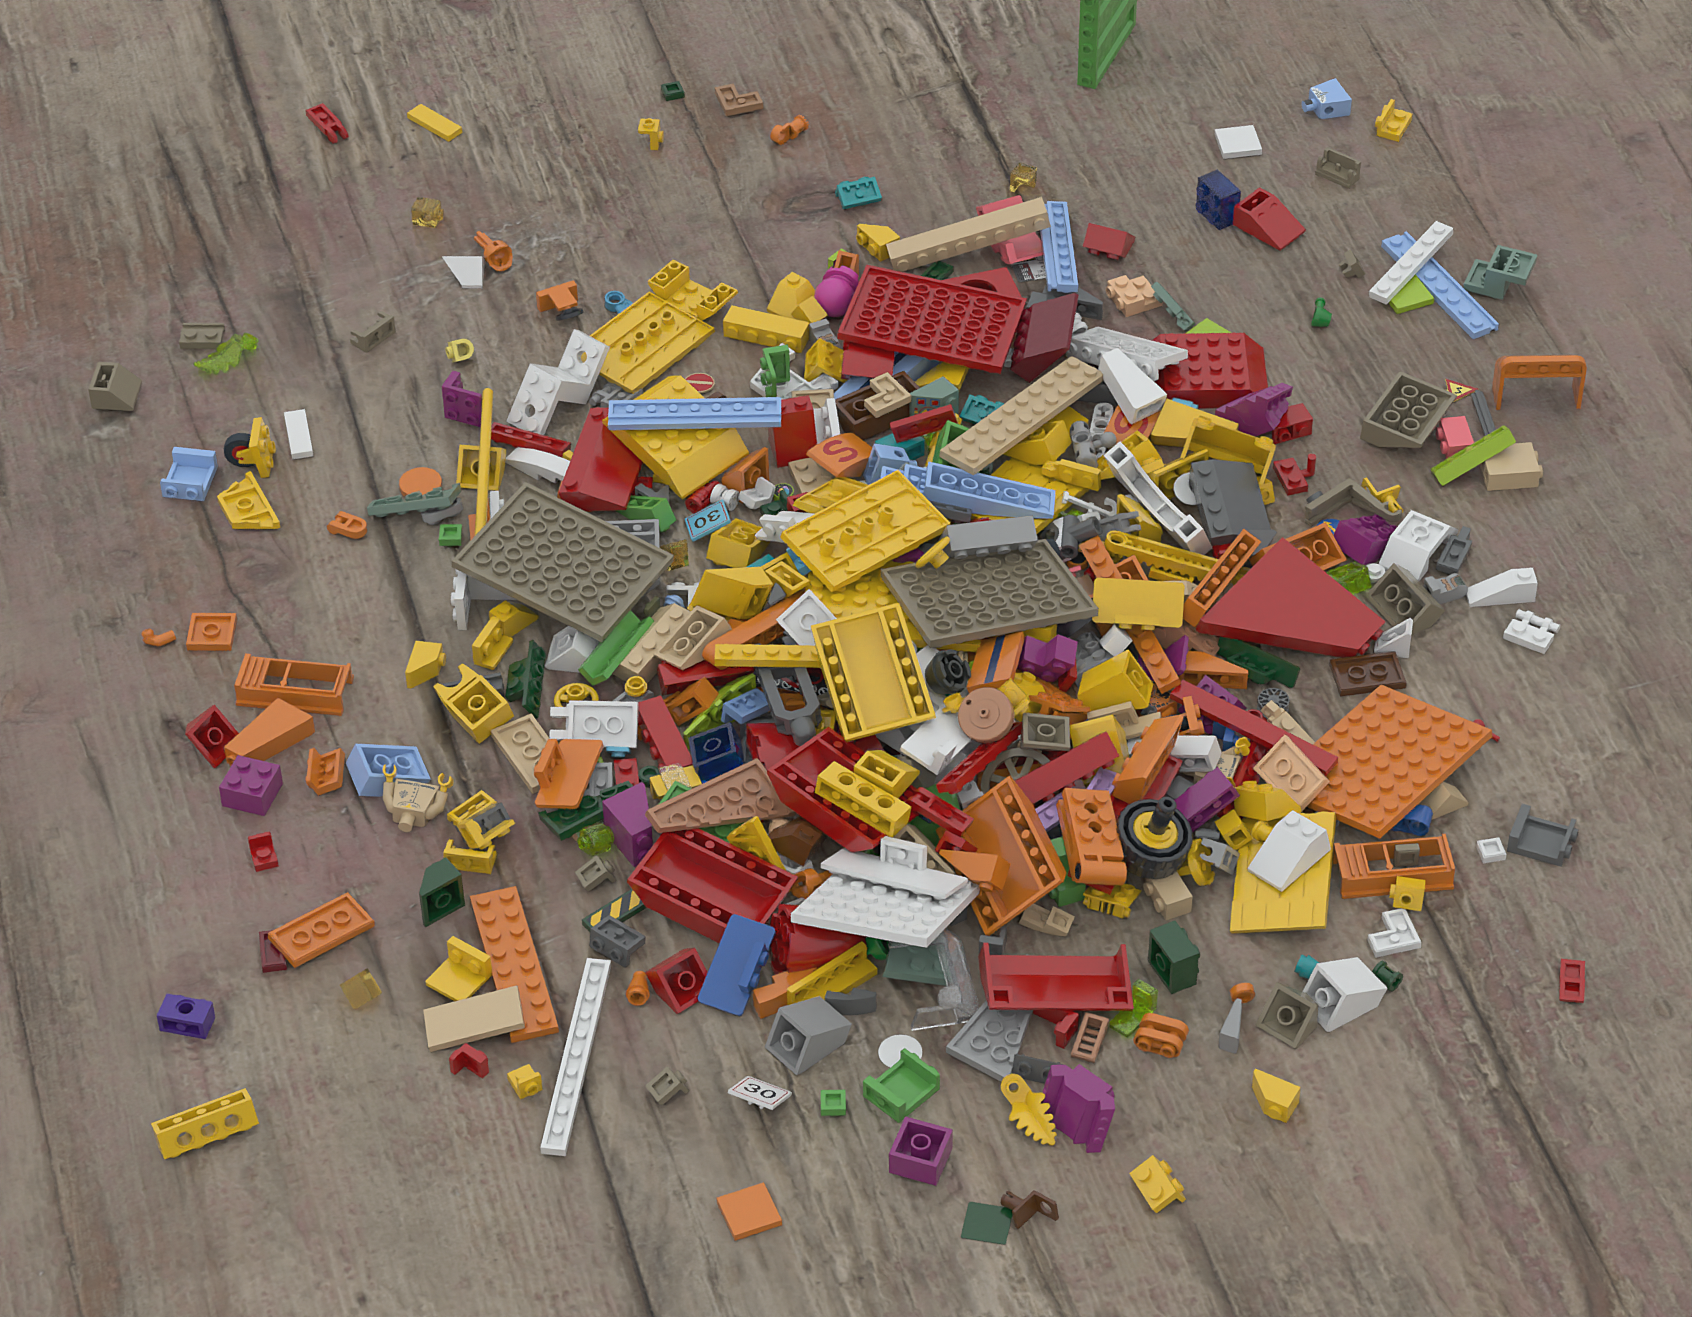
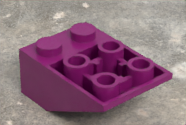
M1374 514L1373 516H1362L1360 518L1339 521L1333 536L1343 553L1360 564L1367 565L1376 563L1381 559L1391 534L1398 526L1391 525L1384 518Z

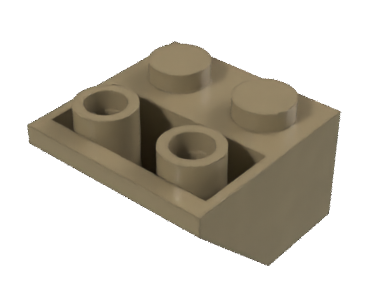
M98 362L88 389L92 409L133 411L142 386V380L119 363Z

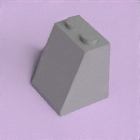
M818 996L780 1007L765 1048L794 1074L799 1075L845 1044L852 1024L823 998Z

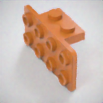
M557 739L547 740L545 747L541 751L539 762L534 767V776L540 785V790L535 800L537 808L576 809L579 807L603 749L602 740L563 739L559 744Z

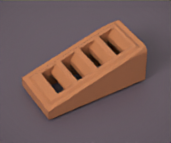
M1085 1012L1071 1057L1092 1063L1095 1062L1109 1026V1018ZM1088 1026L1094 1027V1028H1097V1029H1100V1030H1099V1032H1098V1031H1095V1030H1091V1029H1088ZM1085 1033L1097 1036V1039L1087 1037ZM1082 1041L1093 1043L1095 1045L1094 1047L1086 1044H1082ZM1079 1048L1092 1051V1053L1089 1055L1079 1052Z

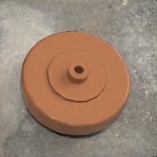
M990 687L979 688L969 693L961 702L958 710V722L962 731L971 740L984 744L992 743L1003 738L1011 729L1014 722V708L1008 697L1000 690Z

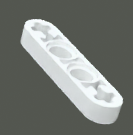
M1099 403L1094 408L1090 428L1092 440L1100 439L1113 415V406L1109 403ZM1102 412H1105V417H1101ZM1098 425H1104V426H1106V427H1105V428H1097L1096 426H1098ZM1101 447L1096 449L1095 451H1098L1096 458L1098 459L1105 454L1107 448Z

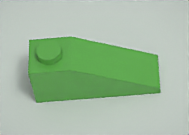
M631 495L626 510H615L630 520L659 519V532L668 530L670 525L676 521L667 498Z

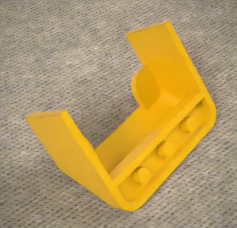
M1199 416V418L1193 419L1180 458L1185 459L1188 450L1195 452L1207 448L1209 450V457L1217 460L1253 463L1255 472L1261 474L1259 484L1263 485L1276 445L1268 437L1261 436V438L1213 423L1208 417Z

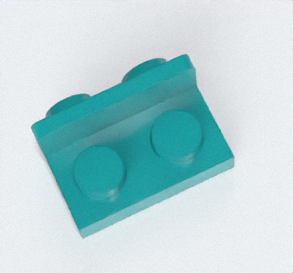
M862 177L853 182L843 181L837 185L835 195L839 197L843 209L879 202L882 199L875 177Z
M969 394L959 417L963 421L976 425L1004 405V403L999 401L994 403L988 401L984 396Z

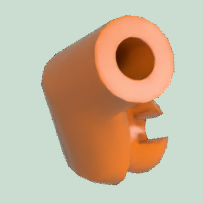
M149 628L141 633L143 642L160 647L176 640L173 630L155 635L153 630Z

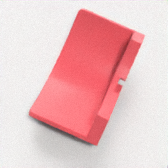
M1018 195L978 206L976 210L978 216L1023 203L1022 197ZM1036 232L991 245L994 252H999L1002 255L1000 256L1001 260L1007 264L1043 255L1042 241Z

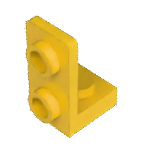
M473 819L463 820L456 826L470 849L479 848L482 850L492 844L491 839L494 837H502L511 831L509 827L514 825L515 822L513 819L504 820L483 835L481 834V827Z

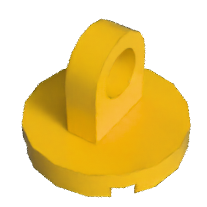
M1199 838L1193 840L1189 854L1182 867L1177 870L1179 876L1192 874L1199 886L1210 885L1214 880L1215 872L1211 871V865L1214 864L1200 857V854L1210 856L1212 852L1210 848L1201 844L1202 840Z

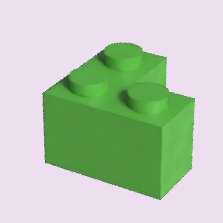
M1063 836L1052 839L1051 842L1067 874L1064 881L1048 893L1050 898L1055 900L1058 907L1084 900L1085 896H1083V893L1085 892L1086 884L1076 883L1067 876L1070 868Z

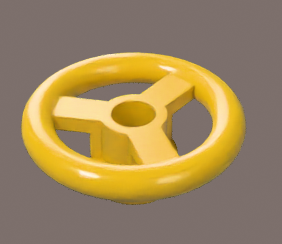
M946 536L931 547L916 562V568L919 569L928 562L935 569L940 567L949 558L943 549L950 542V538Z
M572 683L563 686L556 692L554 706L563 707L561 702L583 701L589 695H591L592 701H599L596 690L591 686L583 683Z

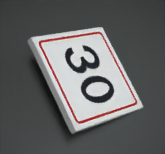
M750 1076L745 1077L728 1090L729 1094L747 1100L749 1105L755 1103L760 1105V1109L766 1107L771 1110L792 1095L790 1091Z

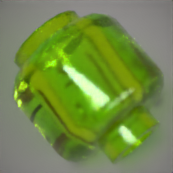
M603 823L585 826L581 829L577 839L579 848L589 856L607 852L614 842L612 830Z

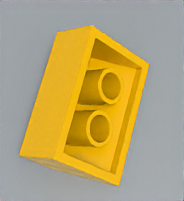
M1206 448L1187 454L1185 459L1178 458L1147 475L1168 499L1176 497L1174 483L1177 478L1190 472L1191 463L1208 460L1209 450Z

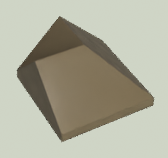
M1023 713L1020 749L1069 751V717Z
M1276 982L1256 1022V1026L1297 1049L1317 1028L1319 1005L1307 993Z

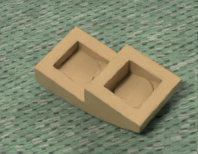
M1032 904L1024 910L1019 924L1047 934L1066 936L1075 916L1054 906L1049 911L1036 904Z

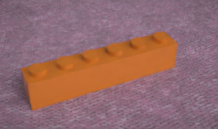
M1245 529L1241 531L1183 604V619L1196 627L1200 619L1208 612L1251 558L1261 543L1259 539Z

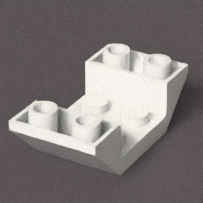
M1411 510L1391 534L1379 565L1383 566L1387 571L1395 563L1407 569L1420 581L1428 571L1431 555L1441 543L1447 544L1450 536L1458 533V529Z

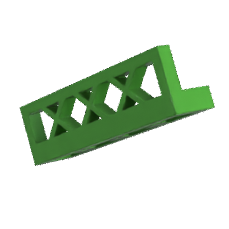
M630 610L605 640L597 645L578 671L592 686L607 680L652 625L654 620L649 616L640 621Z

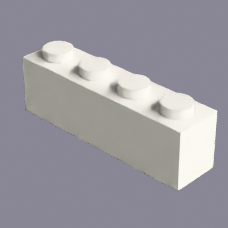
M1141 736L1128 740L1129 758L1132 757L1131 751L1135 743L1141 742ZM1178 736L1175 747L1170 755L1183 760L1179 771L1210 772L1216 768L1222 752L1216 736Z

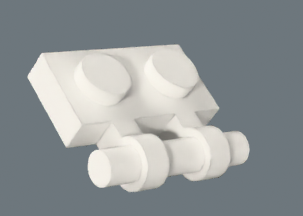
M1518 609L1516 618L1522 621L1512 619L1504 631L1503 639L1545 654L1554 639V634L1549 633V631L1558 633L1560 625L1554 623L1550 618L1546 617L1543 619L1535 616L1534 612L1529 610L1525 612ZM1530 624L1537 625V626H1539V627H1541V628H1540V629H1539V628H1536V627H1534V626H1531Z

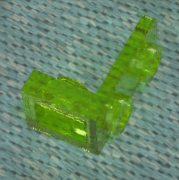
M1137 979L1132 984L1133 1011H1120L1109 1022V1027L1127 1038L1130 1037L1139 1027L1143 1015L1153 1013L1157 1009L1158 990Z

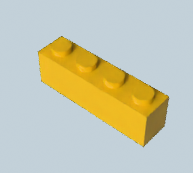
M731 305L723 320L724 337L769 347L779 346L783 343L788 345L793 351L802 353L809 340V322Z

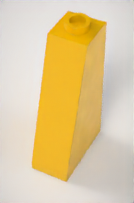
M1166 399L1151 433V443L1154 445L1184 447L1193 419L1199 418V416L1208 417L1213 423L1237 431L1238 423Z

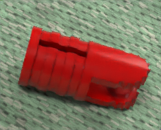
M712 481L694 491L685 501L687 509L695 514L706 508L710 503L712 490L717 484L721 483L719 481Z

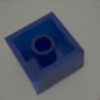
M1218 169L1198 177L1195 204L1198 213L1202 214L1218 230L1233 225L1234 206L1240 202L1241 190Z
M731 722L688 738L693 768L702 784L745 764L741 740Z

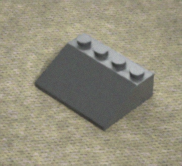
M1214 459L1191 463L1189 477L1202 526L1211 546L1233 543L1243 529L1246 531L1271 530L1253 463Z

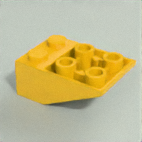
M761 567L705 570L690 604L693 607L698 605L708 611L733 618L750 619L760 614L773 583Z

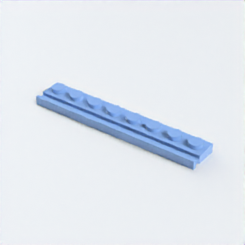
M1047 201V204L1044 205L1051 227L1040 230L1048 291L1057 289V292L1063 293L1078 292L1067 202Z
M1406 231L1404 235L1400 236L1398 234L1382 240L1381 247L1397 262L1415 244L1416 240ZM1433 257L1416 273V276L1434 297V301L1472 339L1489 334L1491 330H1498L1499 323Z
M781 397L609 400L608 429L781 427Z

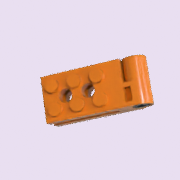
M1064 788L1062 792L1063 800H1058L1056 808L1072 881L1084 884L1124 885L1127 869L1126 864L1122 862L1124 855L1121 841L1118 838L1119 834L1116 830V819L1109 791Z

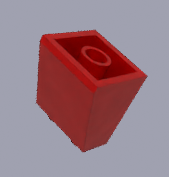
M809 395L782 399L781 427H768V440L777 468L788 466V462L810 458L806 455L807 451L817 445L814 409Z

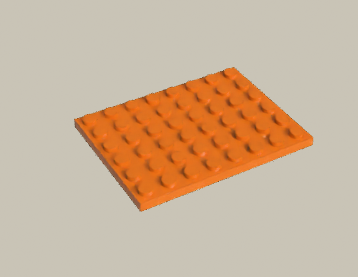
M1380 685L1313 744L1337 756L1338 763L1326 776L1330 782L1306 807L1317 812H1335L1336 820L1380 839L1491 739L1492 730Z

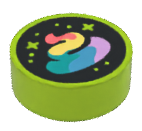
M786 483L775 485L776 488L773 495L775 501L780 500L779 491L784 490L788 496L794 495V489L791 485Z

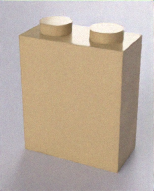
M1531 442L1514 443L1479 464L1487 491L1538 487L1539 478L1543 477L1542 466L1538 465V453L1534 451Z

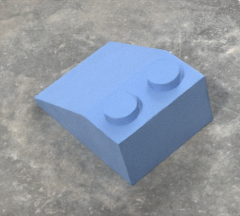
M355 744L346 761L359 796H383V783L386 782V777L382 769L385 764L387 774L393 773L394 765L396 766L397 775L393 778V782H395L396 778L419 783H429L431 780L417 747Z

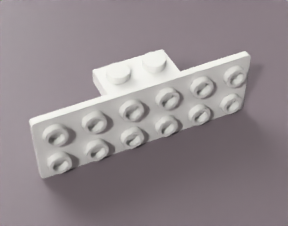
M888 836L881 839L880 856L859 851L851 853L846 848H843L821 863L822 869L829 870L833 874L842 873L850 875L853 879L862 878L870 880L874 884L883 883L891 885L894 889L911 890L914 894H927L939 900L948 898L968 883V878L927 868V846Z

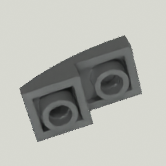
M857 988L852 989L851 995L827 991L825 1001L841 1015L868 1014L876 1012L877 992Z

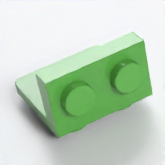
M788 345L763 348V357L760 358V366L763 373H760L762 386L766 385V397H777L776 383L790 381Z

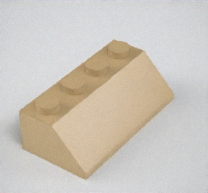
M675 603L659 608L651 617L654 620L652 625L612 674L626 682L630 677L639 676L648 683L657 673L658 664H661V661H663L653 654L691 611Z

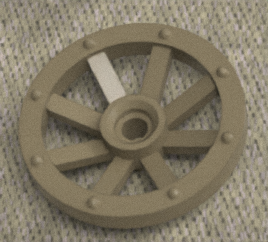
M1020 748L1006 750L998 754L996 760L987 765L981 780V791L985 794L990 790L991 781L1000 783L1006 778L994 774L996 769L1004 762L1013 780H1016L1029 773L1034 760L1042 765L1050 760L1036 750ZM1026 757L1027 759L1021 773L1018 774L1011 759ZM1060 789L1054 792L1055 796L1060 793Z

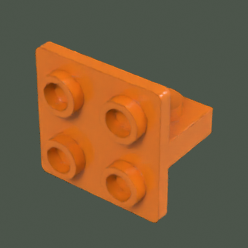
M1038 692V695H1029L1031 701L1042 704L1038 714L1053 715L1055 710L1063 712L1090 711V707L1083 705L1082 700L1074 698L1067 700L1064 699L1065 695L1052 692L1048 694Z

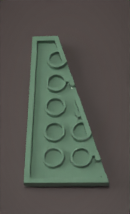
M942 932L927 948L890 941L882 977L944 986L950 985L952 976Z

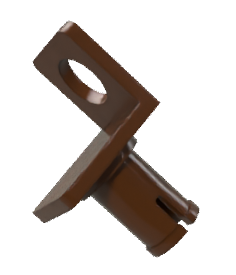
M1035 1190L1025 1199L1016 1196L1010 1191H1006V1194H1003L1001 1197V1205L1013 1210L1014 1225L1017 1229L1021 1228L1037 1211L1054 1221L1059 1219L1057 1203ZM1042 1202H1045L1051 1208V1211L1047 1210Z

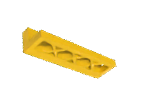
M863 942L858 943L787 988V1005L818 996L825 1000L827 991L847 994L853 988H857L877 975V967L867 959V945Z

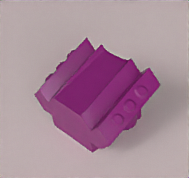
M1280 383L1274 387L1270 386L1250 393L1216 409L1215 416L1238 423V431L1252 436L1272 431L1280 423L1282 415L1288 410L1289 403L1285 398L1291 396L1293 387Z
M1065 1064L1051 1065L1042 1090L1045 1098L1041 1101V1104L1048 1103L1050 1105V1108L1045 1112V1114L1053 1115L1050 1123H1054L1056 1129L1073 1140V1144H1085L1086 1153L1101 1152L1115 1112L1113 1087L1080 1064L1073 1070Z

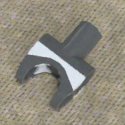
M1067 515L1054 520L1042 529L1043 539H1054L1058 544L1063 562L1069 561L1078 555L1079 543L1102 534L1101 524L1096 517L1080 522L1073 515ZM1051 531L1055 532V535L1049 536L1046 533Z

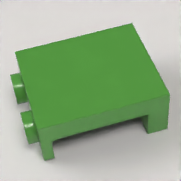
M906 1048L900 1051V1060L876 1080L870 1075L863 1080V1097L898 1123L940 1089V1074L933 1066L927 1065L917 1054L911 1053Z

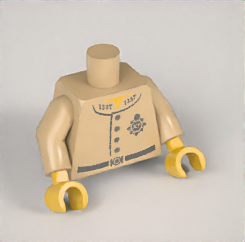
M1246 737L1239 738L1234 747L1223 751L1216 765L1233 787L1236 786L1233 777L1240 764V753L1246 756L1250 751L1248 747L1251 744ZM1183 771V774L1194 777V784L1208 773Z
M386 764L383 766V774L386 777V782L383 783V801L387 811L393 814V821L399 823L398 827L401 831L410 832L413 826L424 827L429 820L443 812L448 796L446 791L454 784L451 776H449V781L445 784L443 783L444 774L441 773L438 776V783L441 785L439 790V786L397 778L393 782V778L397 775L396 766L394 765V771L391 774L386 773Z

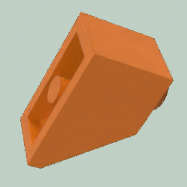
M703 677L689 685L667 705L673 721L679 726L707 710L719 693Z

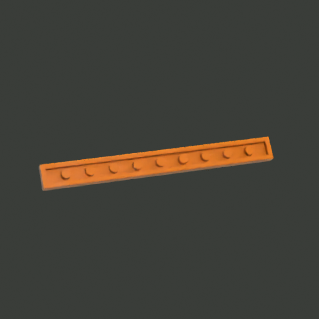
M1098 535L1079 545L1096 578L1123 579ZM1132 625V629H1125L1133 640L1135 648L1161 694L1182 684L1152 630H1141V625Z

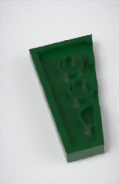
M626 781L601 790L598 796L586 795L582 797L580 805L576 809L557 808L558 810L549 813L544 810L538 812L540 820L559 840L563 841L585 829V827L604 819L602 801L633 787V785Z

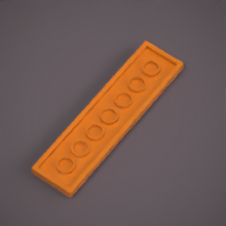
M516 886L470 896V903L484 951L487 955L491 956L492 978L496 991L518 986L525 1028L508 1032L511 1043L559 1033L557 1020Z

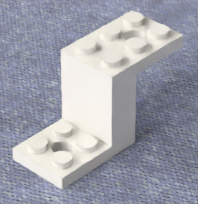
M574 329L558 367L530 363L507 422L519 429L544 435L558 401L587 404L610 347L580 330ZM583 352H586L587 359L583 363L581 361V355ZM531 406H534L535 414L531 417L529 410Z
M456 569V575L458 576L453 579V589L455 592L451 593V605L455 606L453 609V622H457L458 630H467L471 599L516 600Z

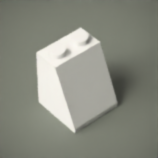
M1358 957L1317 963L1303 992L1307 993L1319 1005L1317 1022L1327 1032H1331L1378 1007L1387 987Z

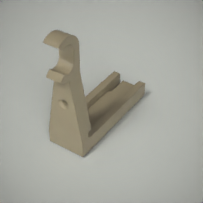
M1350 478L1305 506V523L1311 527L1351 501L1352 504L1371 511L1389 522H1397L1402 518V510H1398L1395 513L1388 511V502L1381 503Z

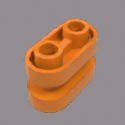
M1146 1013L1141 1019L1140 1028L1136 1031L1133 1041L1138 1049L1173 1058L1180 1055L1183 1042L1189 1033V1028L1180 1020L1154 1013Z

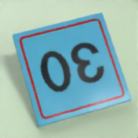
M722 499L685 518L691 540L694 542L731 523V519Z

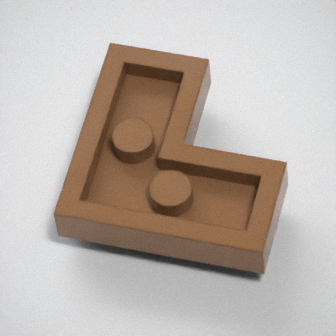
M734 84L715 87V95L726 116L763 109V101L758 91L739 95Z

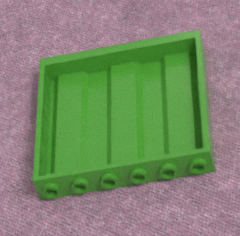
M1080 0L1077 85L1096 89L1136 25L1137 0Z

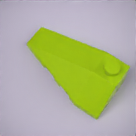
M753 673L738 677L722 687L710 707L701 712L683 733V740L688 750L736 721L735 719L727 723L721 721L723 703L755 689L756 677Z

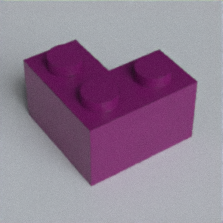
M1059 634L1048 643L1026 636L1017 669L1021 670L1022 673L1029 672L1046 682H1054L1075 665L1078 642Z

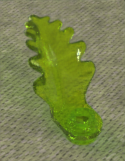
M246 332L243 336L233 334L228 341L218 345L216 348L217 352L210 353L208 355L209 358L194 362L193 365L202 371L205 370L207 373H211L212 370L214 374H218L219 369L227 372L229 365L235 367L239 364L242 350H256L259 340Z

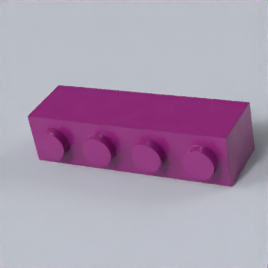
M1216 767L1196 784L1190 786L1174 801L1177 804L1176 808L1186 817L1192 832H1194L1240 795L1222 771Z

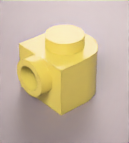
M467 339L447 342L448 347L445 348L448 359H452V362L468 359L474 352L473 344Z

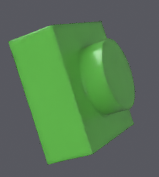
M440 524L439 546H461L462 524Z
M821 1090V1116L846 1115V1091Z

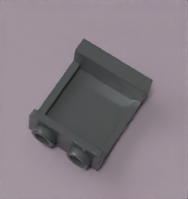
M1522 804L1509 835L1507 852L1562 867L1564 859L1570 858L1573 845H1570L1571 842L1575 843L1579 829L1575 828L1576 819L1572 818L1569 826L1530 816L1531 806Z

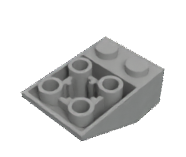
M1093 631L1083 633L1075 639L1078 642L1076 651L1077 679L1075 680L1078 689L1084 672L1114 657L1102 647L1100 639Z

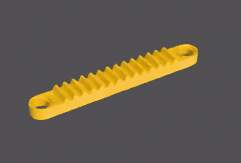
M1115 530L1107 533L1104 542L1105 548L1112 553L1126 557L1135 555L1139 564L1146 562L1147 566L1154 564L1156 569L1163 567L1164 571L1171 569L1173 573L1179 571L1181 576L1188 574L1189 578L1196 576L1198 581H1201L1219 560ZM1111 540H1116L1120 542V544L1114 543ZM1243 567L1231 581L1233 586L1250 568Z

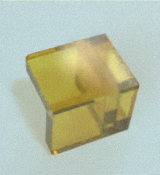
M1018 162L1010 173V191L1015 192L1020 184L1034 188L1037 180V167Z
M368 968L340 984L341 989L354 1009L382 993Z

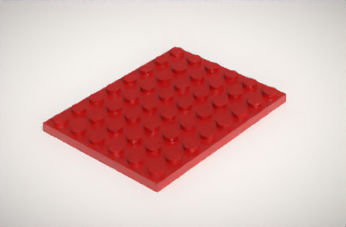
M866 265L838 330L837 339L863 344L868 347L882 348L887 351L905 353L910 356L924 357L929 360H938L948 364L966 366L970 369H980L989 373L1001 374L1020 323L1022 312L1025 309L1027 298Z

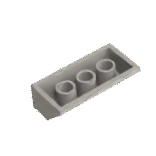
M1033 515L947 525L939 538V541L946 536L950 538V542L943 551L949 558L954 557L955 559H964L968 555L975 554L977 557H983L992 552L1006 554L1011 550L1017 549L1020 552L1031 550L1038 541Z

